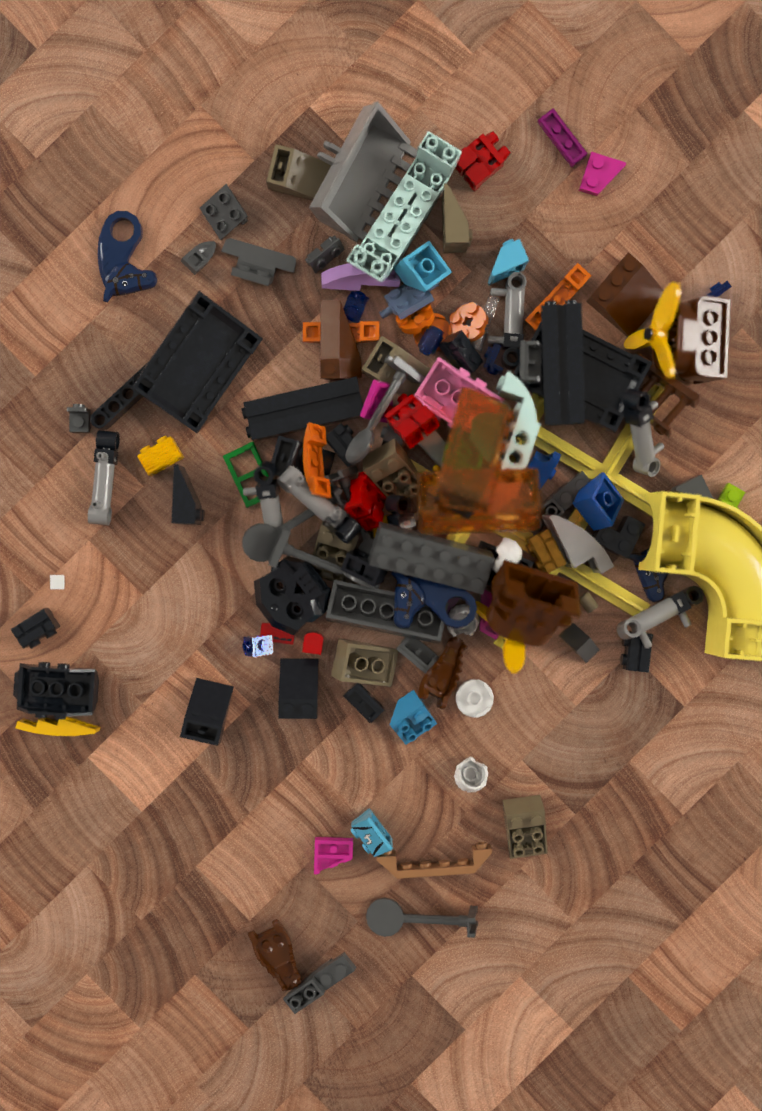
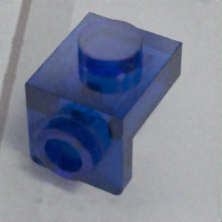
M728 280L723 284L718 282L710 288L711 293L706 296L718 297L732 286Z
M351 291L344 306L347 319L355 323H360L366 304L369 301V297H366L363 292Z
M494 343L492 347L488 346L484 355L487 360L483 367L487 368L486 371L493 375L501 374L504 370L503 367L494 364L501 345Z
M272 635L244 637L242 648L245 655L257 657L274 654Z

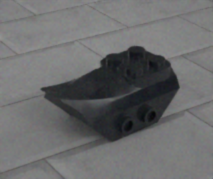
M39 662L38 665L20 663L19 671L15 672L13 696L17 699V710L28 714H35L37 718H46L47 715H52L54 719H66V717L91 716L95 711L99 691V677L95 669L70 667V664L58 663L57 666H51V662Z

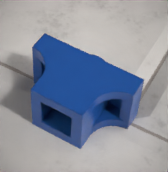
M536 450L525 471V474L533 479V489L539 492L547 479L551 480L557 471L555 467L559 463L561 454L554 451L552 454L544 455Z

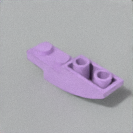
M347 263L322 272L321 282L324 289L360 291L361 285L399 287L400 277L393 270L383 282H380L352 264Z

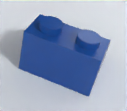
M602 472L578 491L573 505L595 531L613 526L624 498L606 474Z

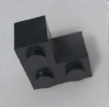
M624 516L616 531L607 527L595 530L592 537L603 549L623 559H629L646 524L631 516Z

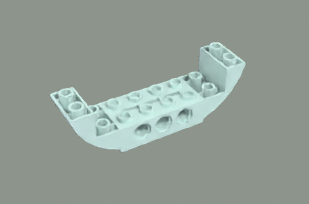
M428 131L418 147L417 155L361 245L356 244L346 261L376 280L383 282L400 262L443 192L444 184H447L462 151Z
M507 371L505 376L501 375L496 390H499L498 395L500 397L517 402L512 412V415L515 417L508 424L506 430L508 439H505L502 443L500 452L503 454L496 461L494 471L497 472L495 477L491 478L488 489L491 491L489 496L484 498L482 508L485 509H477L469 520L455 513V524H470L485 520L498 513L510 501H514L517 498L541 424L537 423L536 409L528 390L509 371ZM515 437L522 439V445L517 444ZM509 455L515 456V464L510 462ZM504 473L510 476L509 483L503 480Z

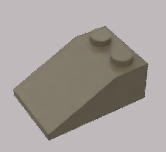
M444 184L442 192L443 253H466L467 248L471 246L472 229H469V222L448 184Z
M339 638L331 676L343 682L391 687L399 651L395 648Z

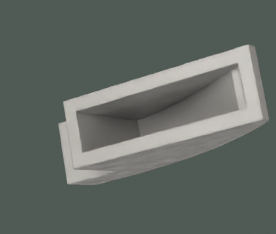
M544 514L542 516L567 562L565 564L566 567L576 568L588 561L593 573L600 574L614 567L602 546L583 528L556 515Z

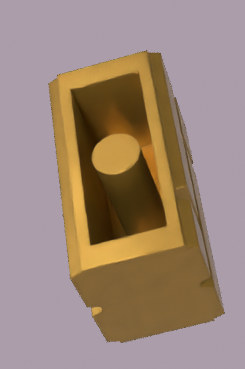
M545 529L526 539L528 544L525 546L530 555L534 554L537 560L534 563L538 570L549 573L567 563L549 529Z

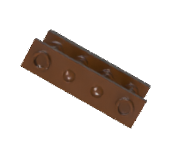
M639 352L636 353L637 355H639V356H641V357L647 359L646 357H644V356H643L642 354H640ZM652 363L646 374L649 379L641 387L640 391L648 392L654 384L658 383L664 387V391L655 400L658 403V407L653 410V414L670 395L675 394L680 400L663 421L654 415V418L650 420V424L654 426V430L658 434H665L667 437H670V423L685 406L690 405L695 408L699 403L700 395L676 378H667Z

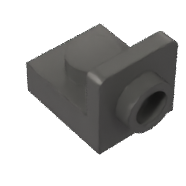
M73 404V407H67V412L70 413L69 432L90 433L91 410L85 408L83 404Z

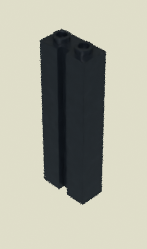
M566 300L564 305H557V301H547L545 305H541L544 426L585 424L582 303H577V300Z
M352 377L243 402L244 408H241L243 418L248 419L249 426L246 427L247 436L256 442L278 437V435L282 436L304 431L309 422L326 426L361 418L360 414L363 409V403L357 377Z

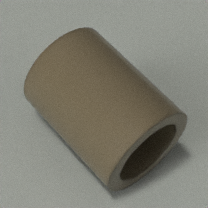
M589 592L579 597L580 604L587 613L592 612L599 606Z

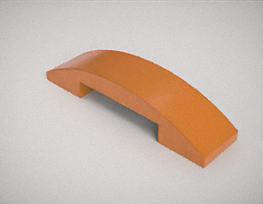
M577 263L524 321L536 331L541 322V305H545L547 301H557V305H564L565 301L570 300L589 280L591 275Z
M379 321L349 323L355 343L379 341ZM303 322V342L320 343L321 322Z
M309 422L306 427L303 443V467L306 482L313 495L329 499L331 497L330 479L324 478L322 447L327 444L325 427Z

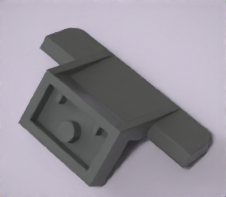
M232 238L225 241L221 252L239 257L237 266L232 267V276L269 286L273 282L277 268L292 273L295 272L296 259L293 256Z

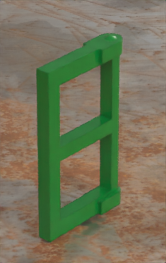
M254 441L223 456L246 508L260 502V499H257V497L249 500L247 496H244V488L241 484L242 481L253 477L255 470L238 477L230 459L251 450L259 466L262 463V459ZM261 470L264 476H269L266 470Z

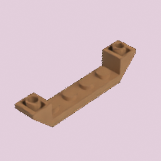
M477 842L476 845H471L472 860L461 858L455 862L440 860L439 863L422 861L414 865L410 862H404L397 866L396 851L390 850L377 856V861L397 879L472 874L492 854V847L487 842Z

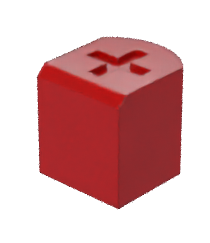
M318 631L306 633L302 652L321 655L324 635Z

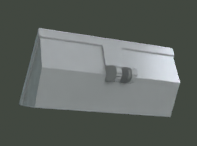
M378 101L374 102V104L363 106L341 148L328 141L324 142V148L336 154L335 159L321 151L317 155L320 160L331 165V168L309 209L320 222L348 236L355 242L358 239H365L368 234L363 231L366 224L372 227L376 219L371 217L373 211L376 210L381 213L385 206L379 203L381 196L390 199L394 193L386 188L388 183L392 182L398 186L402 178L394 174L397 167L405 172L410 168L411 165L402 160L404 154L406 153L416 158L418 151L410 145L411 141Z

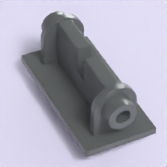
M335 235L333 237L330 236L320 245L323 249L322 252L316 248L307 255L305 261L309 266L311 265L315 274L345 250L340 239Z

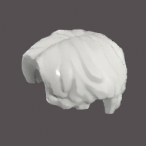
M506 537L503 538L501 544L496 549L498 556L494 560L492 568L497 573L504 560L518 563L521 560L522 548L516 541Z
M467 604L456 605L450 609L448 616L453 620H462L467 617L469 607ZM476 613L474 620L466 627L455 629L447 626V629L453 637L462 633L472 636L480 622L479 615Z
M469 756V758H466L456 766L454 775L456 785L462 791H467V793L479 791L486 786L489 773L487 771L488 767L485 764L476 762L473 757Z

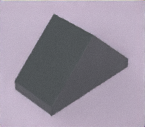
M697 475L671 489V492L701 495V497L713 499L702 475Z
M574 623L559 635L585 663L600 650L592 639Z

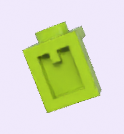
M727 483L717 500L739 509L738 505L746 492Z

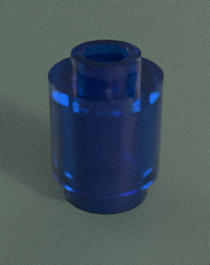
M431 325L429 329H426L418 343L419 351L426 356L434 355L443 340L444 332Z

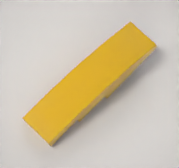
M66 717V719H59L58 721L50 718H40L38 722L23 718L17 721L15 728L51 736H80L95 734L100 731L101 727Z

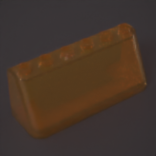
M461 388L438 478L439 506L488 513L489 505L493 506L495 494L492 491L493 488H497L499 477L496 474L497 471H501L502 467L500 456L501 454L504 455L506 450L504 438L509 437L510 426L507 425L508 421L512 422L514 410L510 409V405L472 388Z
M538 468L417 472L419 532L423 534L519 532L538 529L542 513ZM447 475L481 493V505L469 520L435 502V497L438 494L436 490Z

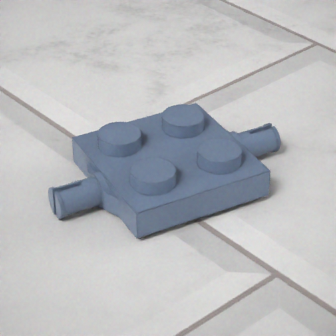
M439 283L426 292L405 284L391 290L384 296L389 307L380 311V316L384 319L393 313L400 320L406 318L434 301L430 291L438 287Z

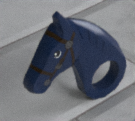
M116 211L109 215L99 235L98 266L105 286L103 301L107 303L112 296L127 295L151 289L157 284V277L153 271L140 270L129 263L131 255L143 238V227L138 218L128 211ZM126 220L133 224L134 233L127 241H117L112 234L113 227L117 222Z
M650 547L641 553H631L629 559L634 561L637 575L648 600L652 602L663 600L665 597L664 582L669 573L638 570L639 562L646 558Z
M394 571L391 572L397 580L394 600V624L398 628H409L415 613L425 605L446 626L459 629L466 627L474 620L477 612L476 602L473 596L466 590L410 575L406 576ZM452 598L465 600L469 607L467 617L462 620H453L446 613V603Z

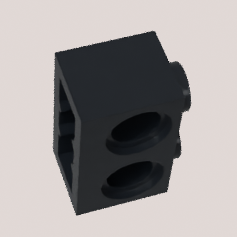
M357 548L347 552L341 568L342 571L374 587L384 582L388 571L387 569L369 565V554Z

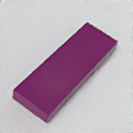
M554 108L538 119L537 123L571 168L587 156L588 153Z

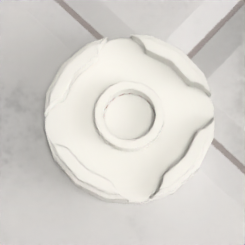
M479 679L465 681L456 692L458 709L469 717L478 718L484 716L490 711L494 701L491 688Z

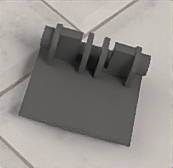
M227 184L200 207V210L220 240L240 223L244 225L248 222L246 212Z

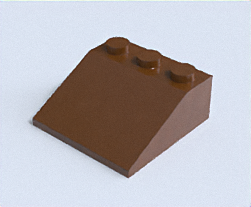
M628 252L586 302L628 337L635 333L655 310L664 290L648 270Z

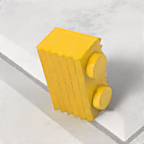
M163 436L156 441L158 444L152 447L148 445L140 450L141 453L137 457L148 476L152 477L184 458L173 437Z

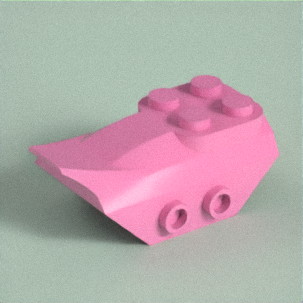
M440 357L437 358L414 395L416 399L436 415L438 420L443 418L448 422L447 425L455 431L460 429L467 434H470L471 421L477 414L505 412L502 405L505 399L486 388L487 384L479 378L476 380L469 377L470 373L462 367L458 370Z

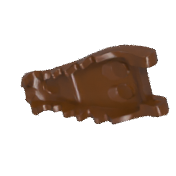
M451 637L448 640L443 653L422 678L418 698L426 700L428 695L437 698L436 705L442 710L446 708L449 697L458 687L457 682L460 681L458 674L463 671L461 669L463 665L461 658L463 657V651L468 648L463 640L458 637Z
M278 919L272 921L273 928L258 935L252 930L248 932V936L252 942L257 960L263 967H266L267 972L273 978L277 979L281 990L287 991L298 987L301 984V977L296 967L292 943L287 930Z

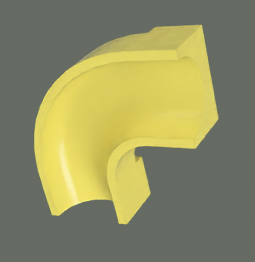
M664 491L646 493L645 501L650 504L653 513V536L646 558L639 562L638 570L681 574L689 577L700 586L708 604L705 653L722 658L762 661V526L741 510L715 499L701 497V495Z

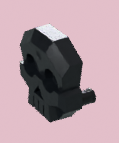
M287 556L278 563L276 568L272 567L270 573L254 581L257 607L271 626L295 635L307 622L312 623L327 612L331 588L327 586L309 562Z

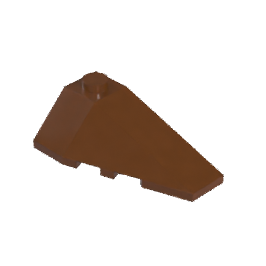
M321 300V379L362 378L361 356L341 300Z

